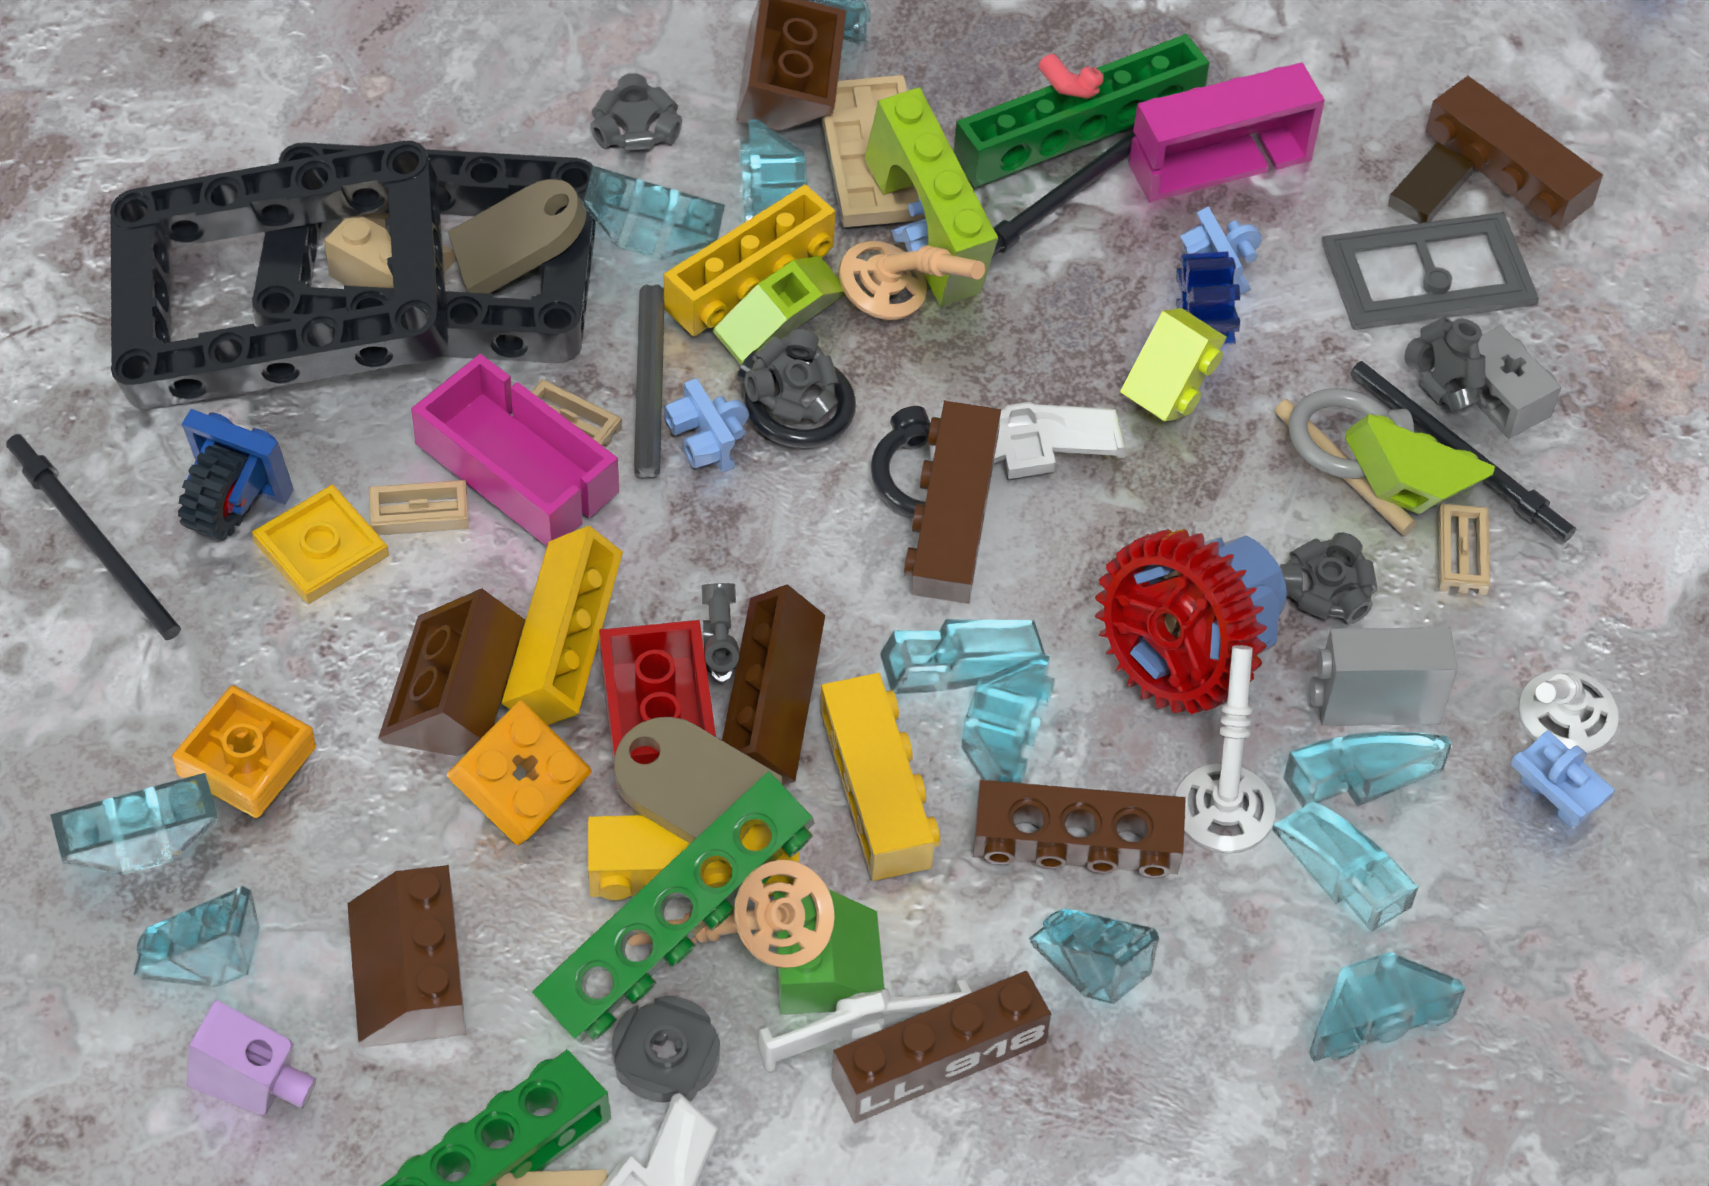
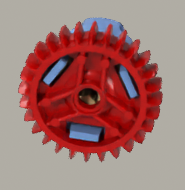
M1170 529L1160 530L1138 538L1118 551L1116 558L1106 564L1108 573L1099 579V584L1105 590L1098 593L1095 599L1104 606V609L1098 611L1095 618L1105 622V629L1098 634L1100 637L1108 638L1111 645L1105 654H1114L1120 663L1115 672L1125 670L1130 676L1127 687L1141 686V699L1146 700L1155 696V703L1158 709L1170 705L1171 711L1174 714L1187 710L1191 715L1203 710L1215 709L1228 701L1232 646L1241 645L1253 648L1251 682L1254 680L1253 672L1262 665V661L1257 655L1270 649L1277 643L1278 619L1284 609L1287 596L1285 579L1280 566L1273 556L1260 543L1247 535L1227 542H1223L1222 537L1205 542L1202 533L1189 537L1186 529L1174 532Z

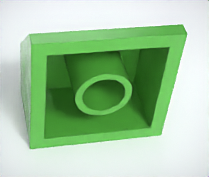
M828 889L834 906V927L828 944L815 959L804 965L792 968L776 967L780 1015L836 1012L837 1002L841 999L849 998L859 993H869L885 989L876 910ZM774 892V900L786 896V893ZM809 894L801 899L805 910L803 927L814 931L816 926V908ZM787 930L774 933V938L786 939L791 936ZM796 943L788 947H775V953L788 955L802 948Z

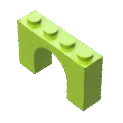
M917 87L878 100L865 160L882 194L885 195L914 185L920 197L927 221L928 245L947 249L954 256L978 260L985 265V273L978 280L952 274L939 277L923 273L939 306L941 307L981 293L998 236L921 88Z

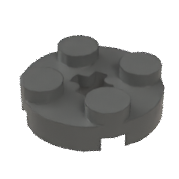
M674 996L654 998L653 1004L645 1005L638 1009V1005L631 1008L622 1016L613 1034L612 1053L616 1077L621 1084L634 1094L650 1101L667 1103L671 1101L673 1095L681 1093L687 1100L692 1101L697 1092L709 1084L719 1065L720 1041L716 1029L711 1024V1018L703 1008L694 1002ZM667 1040H673L675 1042V1051L678 1052L674 1057L660 1058L657 1052L652 1049L654 1044L663 1046Z

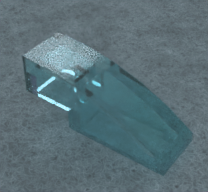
M946 619L939 631L894 630L880 652L890 690H893L895 694L928 693L981 685L1043 667L1048 661L1034 620Z
M1373 732L1337 737L1290 751L1283 779L1303 809L1346 791L1358 807L1443 771L1452 743L1447 736L1419 732Z
M1312 801L1273 825L1272 831L1335 904L1344 900L1371 932L1412 908L1419 886L1374 841L1353 824L1328 808Z

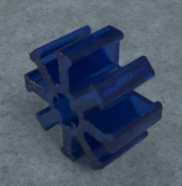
M1228 251L1180 255L1181 268L1176 270V282H1178L1181 298L1176 299V308L1184 309L1225 335L1227 338L1223 345H1234L1236 343L1234 332H1239L1240 317H1238L1235 308V301L1240 300L1239 284H1233L1234 272L1236 270L1234 258L1229 257Z

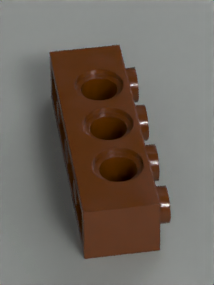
M980 780L976 807L973 857L984 858L987 862L999 865L1010 864L1014 861L1036 862L1038 866L1047 869H1059L1066 865L1087 867L1096 873L1129 870L1139 871L1140 874L1151 878H1161L1169 874L1178 875L1184 853L1186 797ZM1029 822L1036 825L1039 830L1033 833H1025L1020 831L1015 825ZM1075 826L1082 827L1090 835L1087 837H1076L1070 834L1067 829ZM1132 831L1137 833L1142 839L1136 842H1129L1120 837L1118 833Z

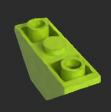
M820 256L795 259L757 284L714 327L713 332L737 362L742 365L751 352L760 349L772 337L775 336L780 339L787 336L789 331L797 329L845 296V293L842 290L839 278Z
M1368 414L1346 431L1345 439L1376 496L1417 514H1421L1471 489L1494 473L1495 466L1479 460L1474 453L1466 450H1455L1438 443L1433 436L1426 433L1409 431L1395 425L1392 419L1385 416Z

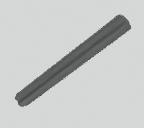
M646 284L639 290L634 473L640 478H655L660 474L664 289L658 284L654 286Z

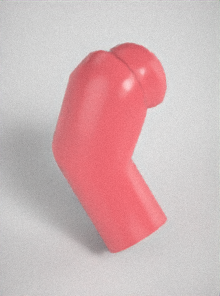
M1056 54L1046 55L1038 65L1039 70L1059 94L1089 99L1099 93L1098 87L1101 86L1104 80L1102 73L1094 67H1084L1080 75L1071 73Z

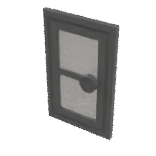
M1504 212L1322 236L1325 252L1354 330L1537 305L1539 301L1538 294Z

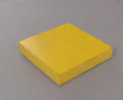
M333 484L251 532L253 542L307 605L389 556L388 545Z

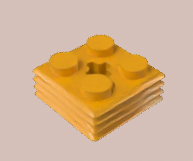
M231 685L175 750L172 758L174 759L173 762L178 776L248 815L258 818L314 751L316 744L311 726L247 691Z
M518 701L447 773V777L516 845H521L592 773V769L525 702ZM519 765L527 771L526 777L520 781L513 775Z

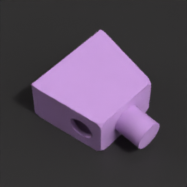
M217 1000L213 1002L189 1044L186 1086L259 1115H266L276 1097L303 1108L313 1091L317 1078L291 1067L294 1044L288 1038Z

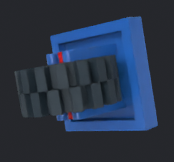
M190 409L182 422V427L195 458V463L191 465L188 471L190 474L182 485L185 493L179 496L178 504H181L182 507L178 510V517H181L180 523L186 528L217 540H225L227 535L231 536L234 533L235 526H240L243 521L241 516L247 513L250 504L257 495L285 505L294 488L279 443L271 434L261 429H252L250 431L236 426L228 418L218 413L211 412L207 415Z

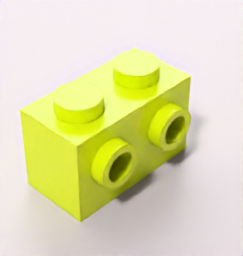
M1182 308L1162 311L1120 393L1163 421L1188 416L1200 401L1201 392L1198 390L1203 380L1216 370L1222 360L1223 352L1220 349L1227 337Z

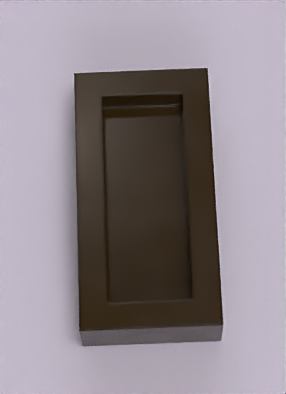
M1437 142L1393 190L1387 206L1417 223L1430 222L1469 179L1475 163Z

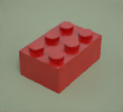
M700 620L599 630L601 668L613 769L615 753L623 737L632 728L650 719L660 717L683 719L716 737ZM641 746L636 748L630 756L639 764H650L658 759L659 753L652 747Z

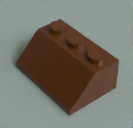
M758 0L749 25L736 121L780 131L833 113L847 10L808 0Z
M482 588L419 615L378 739L386 744L457 756L469 751L495 725V718L505 693L508 675L516 655L525 619Z
M449 865L395 871L347 903L359 1048L466 1035Z

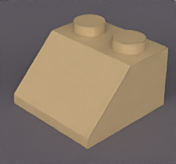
M375 212L347 217L324 239L330 277L346 286L393 288V276L387 264V258L392 257L391 237L385 227V219L390 218V215ZM442 244L445 273L457 259L454 250Z

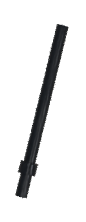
M1134 131L1010 221L1002 220L995 225L993 229L998 236L993 255L997 252L1005 253L1019 242L1020 235L1130 156L1132 137H1136Z
M1360 361L1353 367L1350 374L1353 378L1391 408L1409 410L1414 426L1423 433L1433 436L1438 443L1455 450L1472 452L1479 460L1495 466L1493 475L1484 481L1517 506L1516 512L1531 524L1538 522L1563 543L1567 542L1574 535L1576 527L1549 507L1550 501L1535 489L1528 491L1365 362Z
M15 434L10 437L6 442V447L23 466L22 474L33 488L42 490L161 636L165 640L175 638L180 633L181 627L57 478L58 471L46 456L38 455L21 434Z

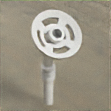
M1232 646L1227 704L1222 705V712L1226 713V715L1221 716V723L1225 725L1220 728V734L1224 736L1222 763L1205 765L1192 771L1182 780L1175 796L1186 797L1184 834L1198 846L1217 853H1239L1257 846L1270 833L1276 814L1275 801L1268 786L1256 774L1242 768L1245 738L1251 735V730L1246 727L1251 726L1252 719L1247 717V715L1253 712V708L1248 705L1253 648L1249 646ZM1220 774V779L1213 781L1209 776ZM1192 788L1198 789L1195 798V807L1198 814L1192 817L1188 807V795ZM1256 792L1259 793L1263 803V815L1260 821L1254 818L1257 807L1254 794ZM1205 793L1212 794L1209 808H1206L1204 804ZM1244 795H1246L1249 804L1247 811L1241 808ZM1213 822L1224 826L1239 824L1243 834L1223 836L1212 833L1208 829Z
M1552 670L1542 673L1526 685L1519 700L1518 712L1520 721L1527 734L1534 741L1548 730L1539 721L1540 718L1548 715L1553 722L1569 729L1568 738L1556 735L1553 732L1551 733L1569 749L1578 745L1587 755L1605 747L1613 738L1618 726V708L1611 693L1599 681L1581 672ZM1582 683L1593 689L1601 698H1593L1582 687ZM1535 694L1539 701H1533ZM1586 709L1593 711L1588 720L1581 722ZM1600 714L1606 716L1604 726L1596 734L1587 737L1586 732L1596 725Z

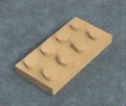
M904 75L838 81L834 111L821 117L843 228L919 221L926 218L924 213L914 217L909 213L908 204L919 201V195L914 185L883 195L865 160L878 100L907 91Z

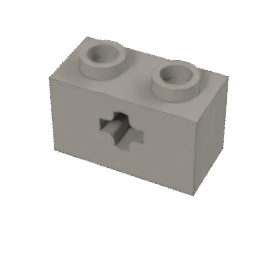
M1502 325L1483 334L1478 342L1480 354L1485 356V386L1479 388L1478 393L1481 402L1476 403V405L1508 439H1511L1553 415L1561 386L1557 383L1554 375L1544 369L1527 352L1525 345L1519 339L1514 338ZM1459 377L1454 380L1461 389L1468 387L1464 378Z

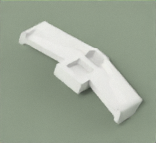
M1031 402L1006 405L1001 410L1000 430L994 463L1004 460L1008 479L1055 472L1056 461L1053 452L1115 455L1116 458H1125L1126 448L1116 409L1038 405ZM930 446L931 461H933L936 446Z
M962 979L956 980L954 993L922 997H890L888 989L885 988L841 999L837 1002L836 1012L803 1028L773 1038L768 1027L760 1029L758 1046L764 1068L767 1071H774L775 1062L838 1039L842 1047L972 992L966 980Z
M681 1093L673 1095L669 1103L670 1107L645 1165L642 1166L632 1155L624 1157L602 1186H696L719 1128Z

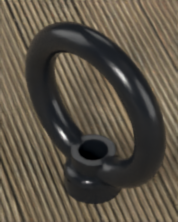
M759 349L751 352L738 370L737 380L744 385L745 374L752 369L755 363L753 355ZM786 354V355L789 356L790 358H792V359H794V360H797V358H794V357H792V356ZM813 359L803 361L807 362L808 364H811ZM834 366L839 385L835 386V395L838 400L836 413L826 424L807 430L790 428L774 420L765 409L763 403L750 400L746 388L744 390V404L749 411V419L752 424L772 441L793 448H814L833 442L848 429L856 411L855 393L847 377ZM769 370L772 374L775 384L777 378L772 370Z
M921 406L903 408L891 417L890 424L893 430L878 443L871 460L873 484L881 498L894 510L911 518L914 517L916 503L925 504V502L906 495L896 486L890 474V462L894 453L902 446L907 449H916L928 443L931 423L926 409Z

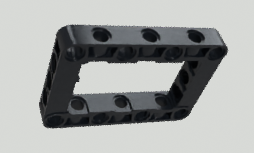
M399 141L140 187L121 193L111 204V372L122 392L134 407L153 409L424 362L439 356L448 344L439 181L428 154L420 143L415 141ZM389 210L390 218L385 219V227L391 237L392 257L387 258V264L393 276L394 296L384 301V305L351 311L345 307L291 317V321L260 327L248 324L198 333L197 338L171 342L169 249Z
M295 143L286 147L281 152L278 163L371 146ZM425 149L439 181L440 215L476 216L527 186L550 179L569 183L583 200L586 207V220L575 241L562 253L540 265L541 294L531 296V300L495 298L494 294L445 291L449 338L445 350L437 357L474 359L477 355L482 354L488 360L566 363L573 360L582 348L599 206L597 170L594 165L585 159L573 157ZM567 205L560 208L554 215L561 213ZM322 222L265 232L252 297L256 327L288 322L294 316L345 307L351 311L384 305V301L394 296V289L344 285V289L311 287Z

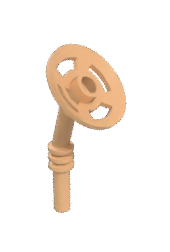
M867 241L853 246L845 253L839 265L838 275L843 292L857 308L876 318L899 320L913 315L923 304L927 293V283L923 273L939 277L952 274L978 280L985 273V265L978 260L954 256L944 248L926 245L917 251L905 252L889 243ZM871 250H881L882 253L872 256L868 261L857 258L860 254ZM854 274H859L860 280L864 287L869 292L874 294L873 298L867 295L860 288V286L855 280ZM905 288L913 295L912 298L903 303L889 304V295L899 294Z
M791 860L768 862L754 869L745 878L736 896L734 912L714 930H711L706 925L691 941L694 944L698 941L700 943H706L708 940L714 942L718 941L721 935L739 933L746 948L763 963L779 968L798 967L815 959L828 944L834 927L833 901L823 880L809 867ZM772 875H785L795 879L792 885L778 882L764 887L762 883L763 879ZM783 892L786 893V896L770 901L768 894ZM809 894L816 908V926L814 931L803 927L805 910L801 899ZM748 899L756 903L754 909L746 910ZM692 912L686 913L683 919L669 920L667 922L674 925L682 924L690 918ZM758 930L754 935H752L751 931ZM785 930L791 935L786 939L772 937L773 933ZM644 933L635 934L628 940L631 946L653 944L652 938ZM797 943L802 948L788 955L768 951L769 945L773 947H788Z

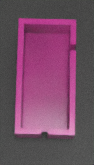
M1301 62L1138 103L1134 124L1136 137H1132L1129 166L1150 203L1268 172L1269 166L1253 140L1252 134L1256 135L1275 170L1312 161L1325 99L1305 65Z
M482 354L477 355L411 408L415 444L461 480H466V484L546 546L549 541L571 533L582 525V513L590 518L619 493L618 457L519 382H516L511 387V376Z

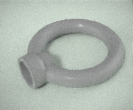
M1343 388L1323 389L1305 396L1294 407L1289 419L1291 441L1298 453L1309 464L1327 474L1350 479L1366 478L1357 460L1343 459L1331 455L1312 440L1308 431V421L1315 412L1328 407L1348 408L1364 416L1371 414L1388 417L1395 422V425L1414 432L1413 419L1409 410L1394 409L1388 411L1375 399L1363 393Z

